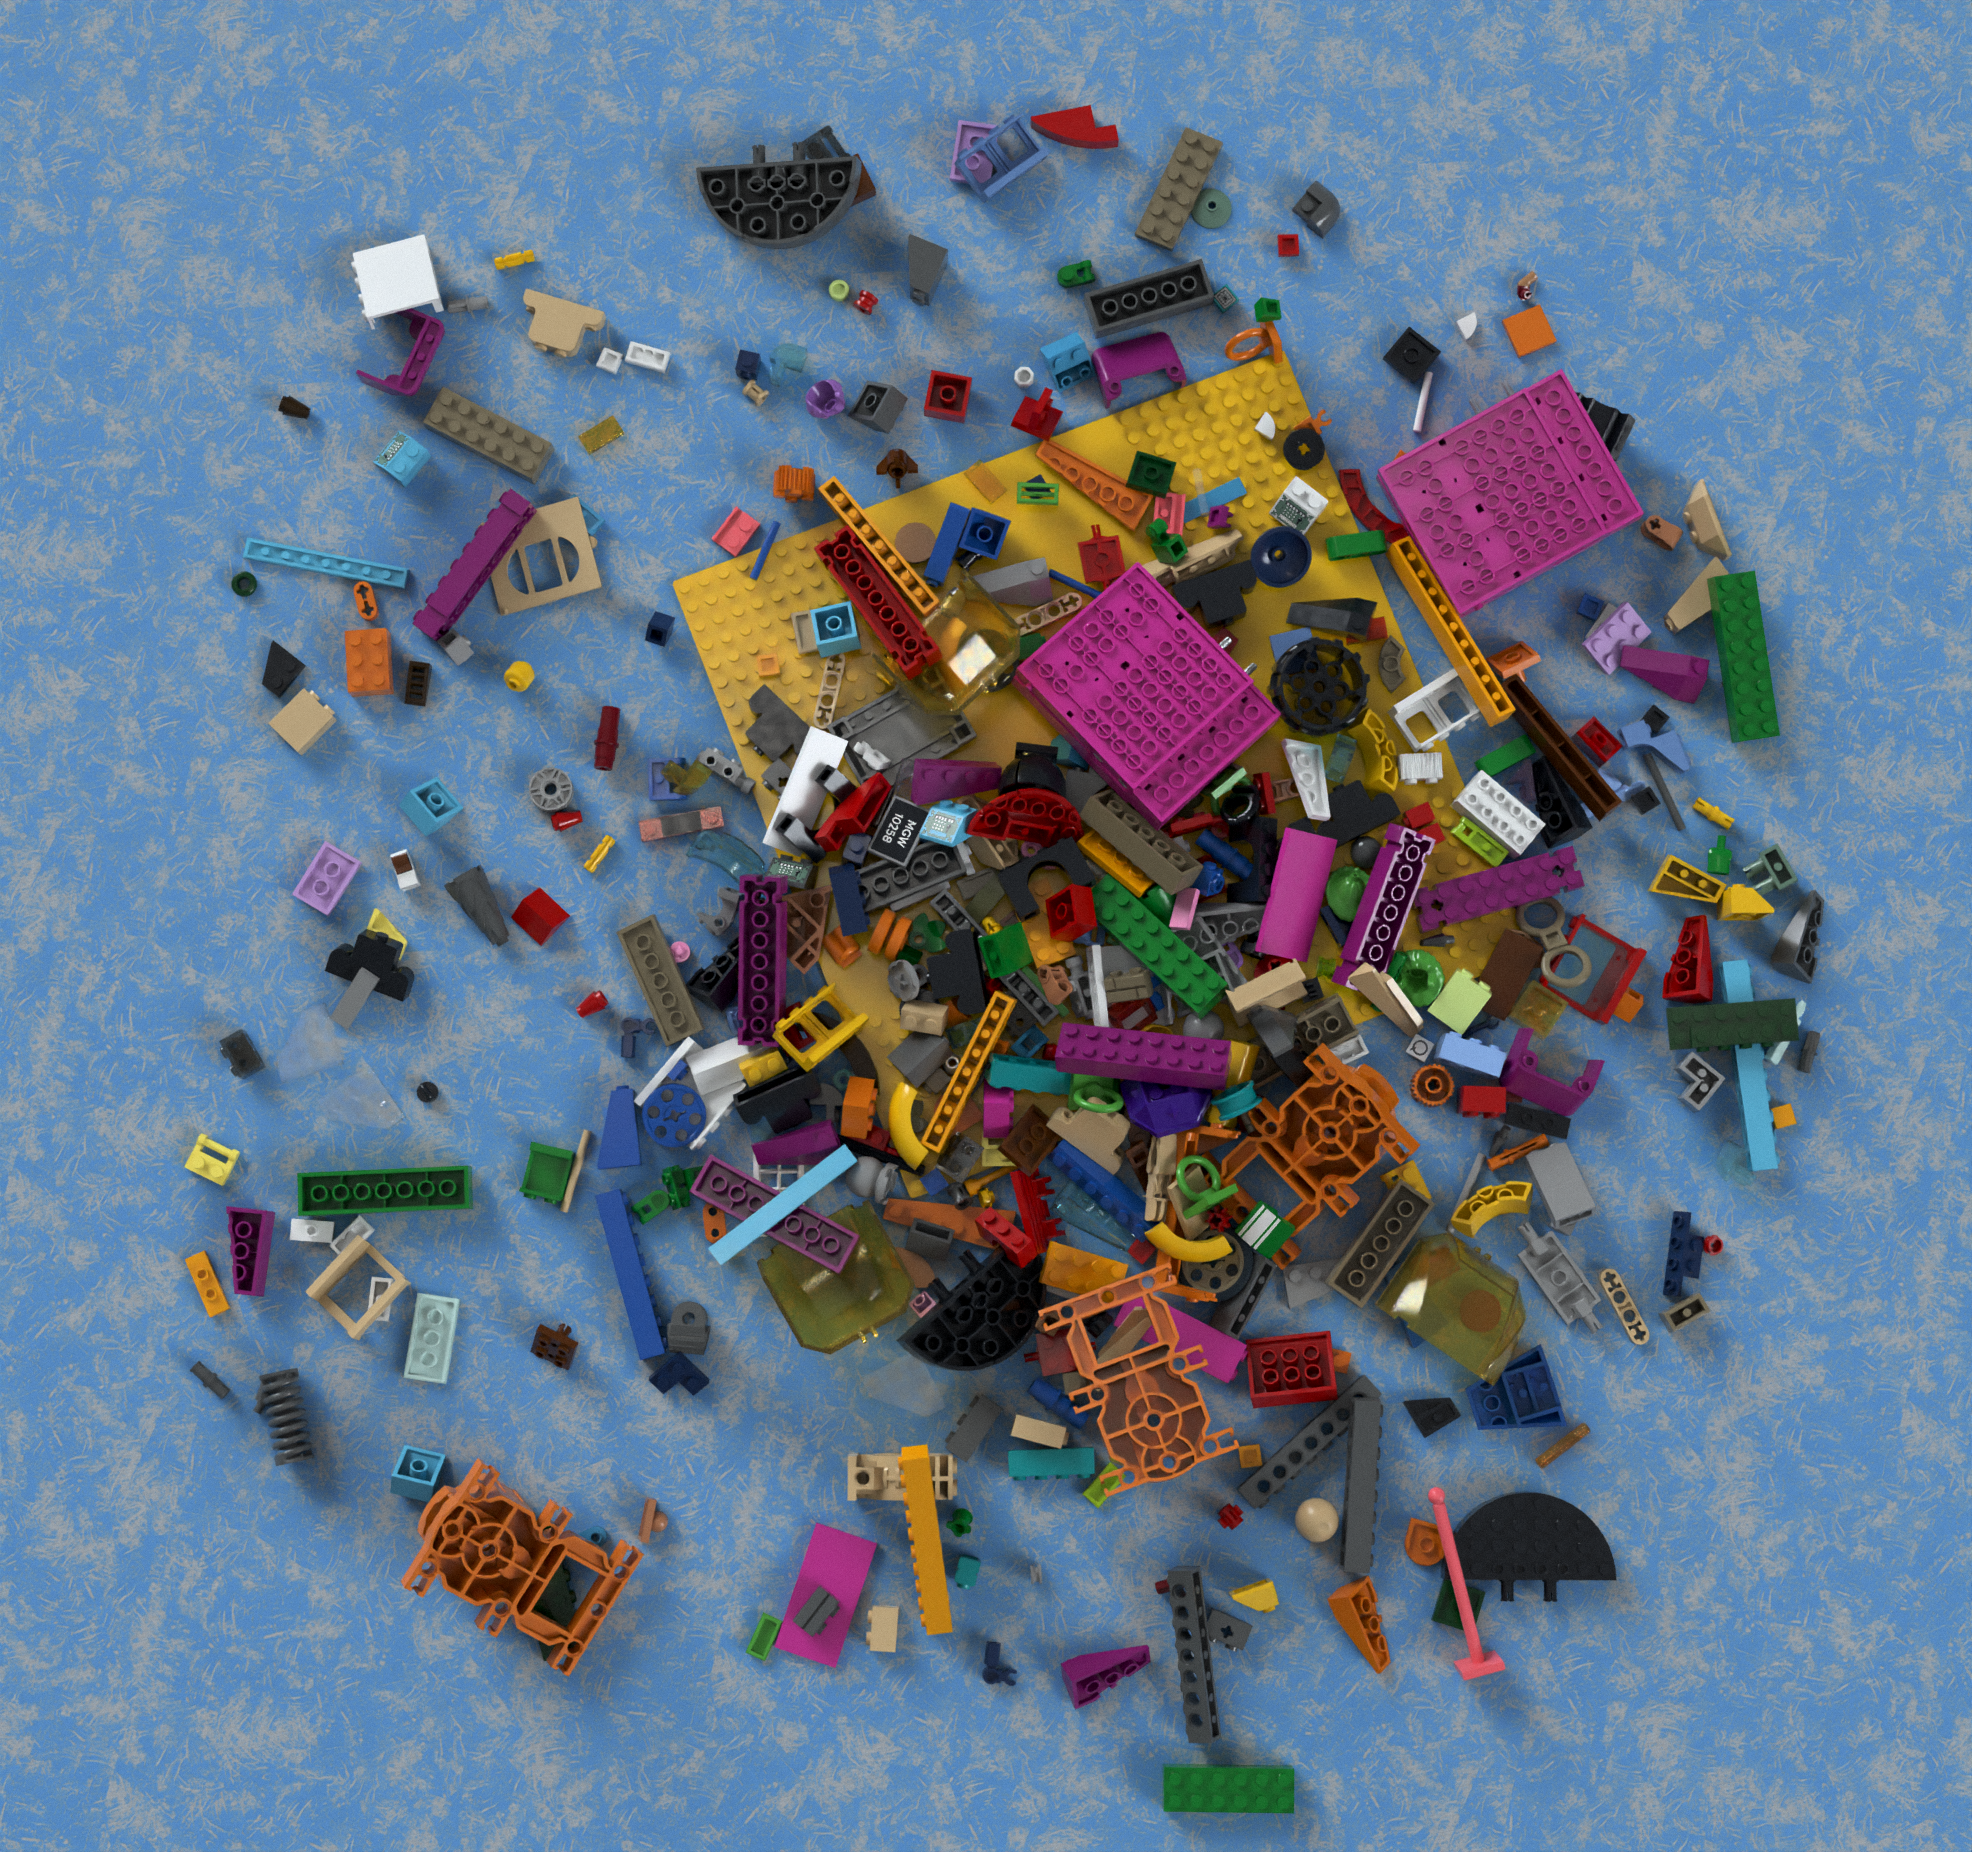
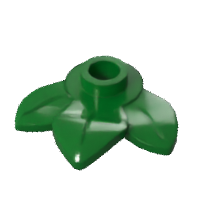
M925 913L918 915L913 921V930L909 933V945L916 950L924 948L930 953L943 950L946 944L940 937L945 930L946 923L939 920L929 922ZM916 936H921L922 942L916 943L914 941V938Z

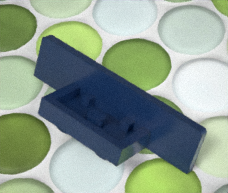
M1674 1211L1663 1295L1681 1297L1683 1276L1699 1279L1704 1237L1689 1234L1691 1212Z

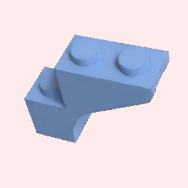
M1643 719L1622 727L1617 731L1624 751L1631 748H1644L1651 751L1678 774L1690 769V758L1687 753L1684 754L1682 749L1683 741L1681 736L1676 734L1675 730L1651 738V728L1649 724H1645Z

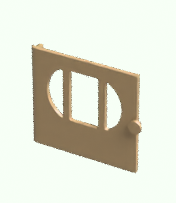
M578 496L537 508L535 515L524 526L522 533L491 574L501 616L602 587L593 549L597 546L598 542L595 537L588 534ZM558 538L571 542L579 555L578 572L571 582L568 579ZM551 539L563 584L536 592L525 547ZM516 550H518L529 591L528 594L515 589L508 576V564Z

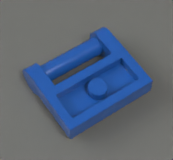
M686 758L648 759L649 801L687 800L684 783ZM670 765L676 766V793H670Z

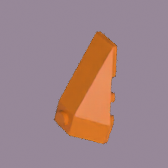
M1368 1575L1338 1588L1327 1600L1336 1620L1375 1672L1379 1674L1391 1663L1386 1637L1381 1634L1380 1622H1382V1617L1377 1615L1375 1605L1378 1602L1377 1594Z

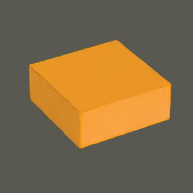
M777 653L756 656L760 678L780 675Z
M1791 1103L1769 1109L1773 1112L1774 1121L1772 1123L1774 1129L1797 1124Z
M1259 1444L1240 1446L1238 1448L1240 1468L1262 1466Z

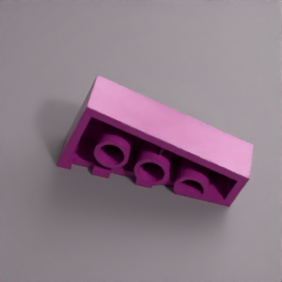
M226 1206L229 1216L228 1232L231 1237L230 1253L233 1258L234 1294L264 1297L275 1212Z

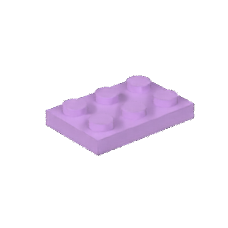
M963 120L958 121L950 181L969 184L954 164L958 159L957 154L965 148L969 150L974 147L973 143L980 137L984 139L988 137V132L997 125ZM978 151L965 160L966 166L979 183H984L992 177L993 164L983 151Z
M1623 602L1581 645L1604 674L1610 675L1620 665L1623 646L1637 647L1651 633V630L1628 602Z
M325 841L292 895L325 915L330 916L362 862Z

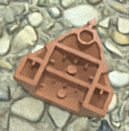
M832 885L782 896V901H787V958L804 975L819 960Z

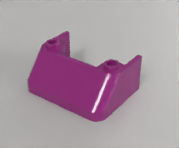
M410 308L395 312L397 315L412 320L409 332L412 338L416 340L401 375L392 374L387 376L385 380H381L360 370L356 372L362 383L390 395L413 396L418 392L445 334V328L440 320Z
M1519 1028L1499 1077L1500 1087H1506L1507 1092L1561 1116L1574 1114L1593 1092L1605 1061L1588 1060L1583 1075L1577 1077L1572 1086L1569 1087L1535 1071L1538 1065V1057L1534 1052L1527 1049L1534 1029Z

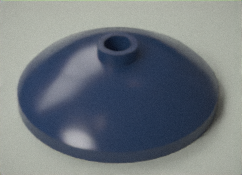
M1278 526L1265 531L1259 536L1253 545L1250 560L1260 581L1271 587L1282 588L1293 585L1303 578L1311 564L1312 550L1309 541L1300 531L1288 526ZM1280 550V554L1275 556V552Z

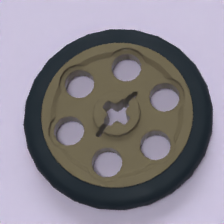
M1209 1225L1193 1241L1206 1240L1211 1236L1222 1234L1229 1245L1234 1244L1236 1246L1235 1253L1216 1259L1221 1262L1216 1263L1214 1268L1208 1264L1212 1261L1187 1262L1181 1260L1178 1281L1181 1285L1216 1293L1217 1302H1221L1235 1296L1245 1287L1252 1272L1253 1255L1250 1245L1235 1232V1228L1224 1227V1231L1219 1233L1218 1228L1210 1230L1211 1226ZM1231 1265L1238 1267V1273L1235 1276L1228 1275L1227 1270ZM1196 1270L1202 1271V1278L1199 1281H1193L1192 1273ZM1214 1278H1220L1221 1286L1218 1289L1211 1288V1281Z

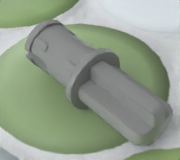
M487 295L475 298L467 296L466 299L447 302L449 313L464 311L471 313L472 310L489 309Z

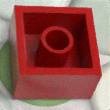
M931 370L924 406V416L964 424L971 393L972 377Z
M1071 884L1045 900L1051 939L1072 942L1097 927L1090 887Z
M1463 1085L1457 1088V1114H1462L1463 1118H1475L1479 1114L1483 1115L1484 1119H1496L1501 1114L1506 1113V1087Z

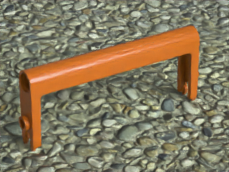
M1211 1123L1210 1126L1200 1124L1199 1127L1176 1133V1169L1184 1157L1196 1155L1199 1134L1238 1139V1135H1241V1132L1224 1129L1223 1124ZM1195 1163L1189 1164L1186 1167L1185 1172L1189 1168H1191ZM1176 1171L1175 1175L1172 1176L1171 1184L1176 1180ZM1168 1200L1166 1220L1163 1223L1175 1235L1184 1239L1185 1235L1172 1201ZM1158 1249L1156 1267L1169 1262L1172 1266V1272L1168 1273L1166 1269L1156 1274L1158 1283L1171 1281V1276L1175 1275L1178 1282L1181 1260L1168 1256ZM1179 1282L1177 1285L1160 1290L1161 1292L1186 1297L1185 1301L1198 1303V1300L1217 1302L1216 1293L1181 1285Z

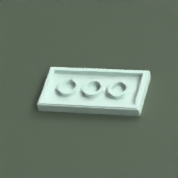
M417 1293L403 1378L447 1384L460 1299Z

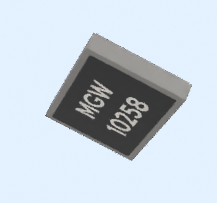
M894 795L867 851L906 869L920 840L919 833L930 810Z

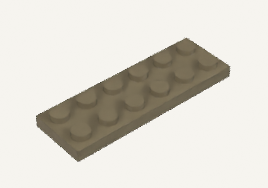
M1185 127L1140 221L1135 237L1171 252L1173 251L1223 146L1222 141Z
M652 914L617 931L616 933L666 1047L704 1030L705 1027L656 915Z

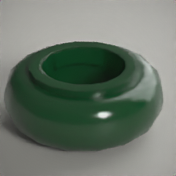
M239 572L233 577L231 587L237 595L247 597L256 591L257 580L249 572ZM243 579H249L250 581L249 587L246 589L239 588V582Z

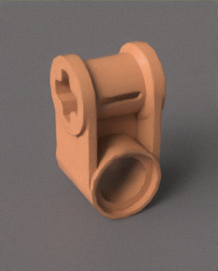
M1657 515L1650 516L1640 527L1643 536L1668 551L1674 550L1683 534L1679 527Z
M1294 778L1271 781L1275 804L1300 798L1299 793H1293L1290 790V786L1296 784Z
M1041 965L1039 967L1037 977L1043 987L1047 1000L1053 1005H1060L1073 990L1064 967L1061 965L1054 967Z

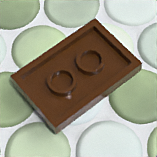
M1034 1104L1026 1110L997 1148L999 1152L1028 1177L1035 1172L1061 1137L1046 1126L1050 1118Z

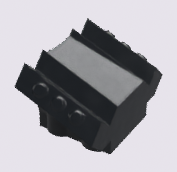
M1575 392L1614 461H1617L1636 420L1630 414L1621 413L1617 408L1606 406L1594 398H1586L1581 392Z

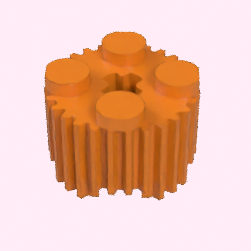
M782 465L774 472V498H785V502L797 503L798 499L803 501L814 500V469L803 467L802 470L792 468V465Z
M1436 1064L1425 1065L1412 1076L1413 1079L1410 1080L1412 1083L1409 1084L1411 1086V1096L1416 1102H1420V1105L1424 1104V1107L1428 1106V1108L1440 1106L1446 1103L1449 1097L1453 1095L1452 1092H1454L1453 1088L1455 1087L1453 1085L1454 1081L1451 1080L1453 1077H1450L1451 1073H1447L1448 1070H1445L1444 1066L1440 1067V1065L1436 1066ZM1434 1081L1436 1089H1433L1431 1091L1428 1087V1083Z

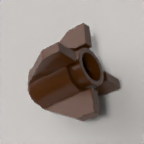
M899 448L890 450L887 456L876 466L877 475H885L888 472L892 478L896 479V489L900 488V478L904 477L907 471L908 474L918 473V464L904 450Z

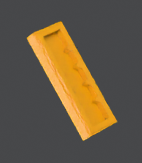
M204 1250L186 1258L185 1262L209 1317L212 1318L231 1309L207 1252Z

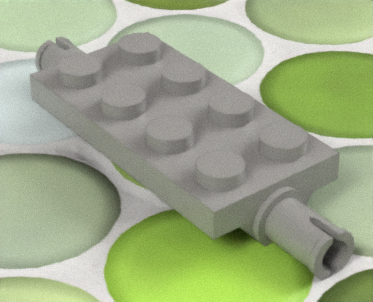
M1529 1221L1517 1228L1528 1243V1247L1518 1253L1517 1257L1564 1323L1568 1325L1575 1319L1582 1318L1592 1334L1596 1333L1598 1329L1600 1330L1603 1325H1601L1592 1311L1593 1307L1602 1300L1553 1231H1549L1542 1237L1538 1236L1529 1224Z

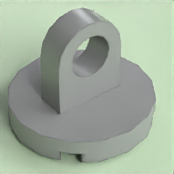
M903 959L892 962L888 967V971L890 970L888 983L893 994L904 1002L915 999L918 995L919 987L927 982L926 973L928 970L920 964L912 966ZM916 971L920 973L921 980L918 979Z

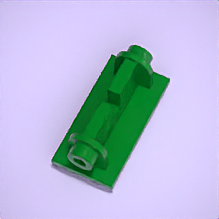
M679 1165L663 1169L662 1182L667 1187L670 1198L669 1205L672 1206L673 1211L681 1207L690 1206L689 1202L691 1199L687 1187L679 1188V1184L686 1183L683 1169Z

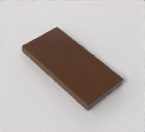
M1505 928L1477 981H1483L1488 984L1492 992V996L1483 1006L1482 1011L1505 1021L1544 948L1543 946Z

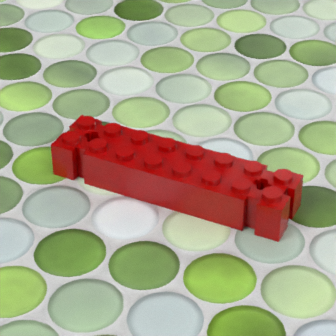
M846 525L834 534L836 539L831 542L826 539L814 547V550L838 586L851 601L894 662H897L908 681L923 672L921 667L927 663L930 667L942 659L943 655L940 648L932 637L928 636L926 629L862 543H859L857 536Z

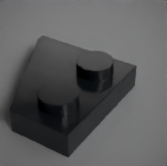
M273 640L262 685L280 698L306 665Z
M1450 1397L1402 1402L1424 1438L1461 1416Z

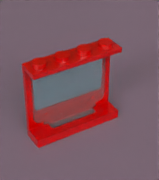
M1582 913L1572 917L1568 924L1570 929L1567 934L1563 935L1569 945L1581 948L1590 957L1592 964L1590 976L1583 984L1566 989L1549 983L1541 972L1538 977L1540 983L1537 987L1595 1022L1605 1025L1608 1024L1647 951L1641 947L1634 948L1586 920V915ZM1565 953L1559 954L1551 960L1550 969L1554 975L1570 979L1581 973L1583 965L1579 958Z

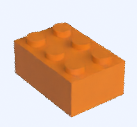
M377 628L345 631L348 693L352 697L394 694L391 633L388 629Z

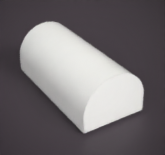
M372 1277L368 1310L394 1283V1279ZM391 1304L376 1320L389 1321Z

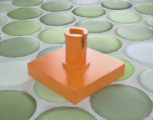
M1523 641L1486 658L1489 667L1503 679L1517 674L1523 682L1527 680L1524 669L1541 661L1539 654Z

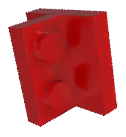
M1045 387L1038 401L1025 396L1012 420L1011 426L1049 442L1063 414V411L1051 407L1054 400L1051 399L1053 390Z

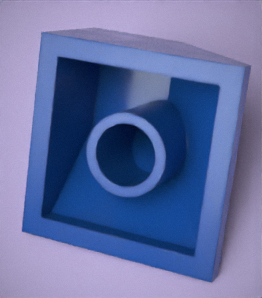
M972 507L958 547L997 560L1011 521Z

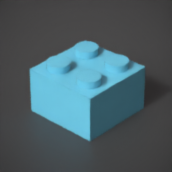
M851 601L810 610L816 645L821 658L861 649L855 612Z

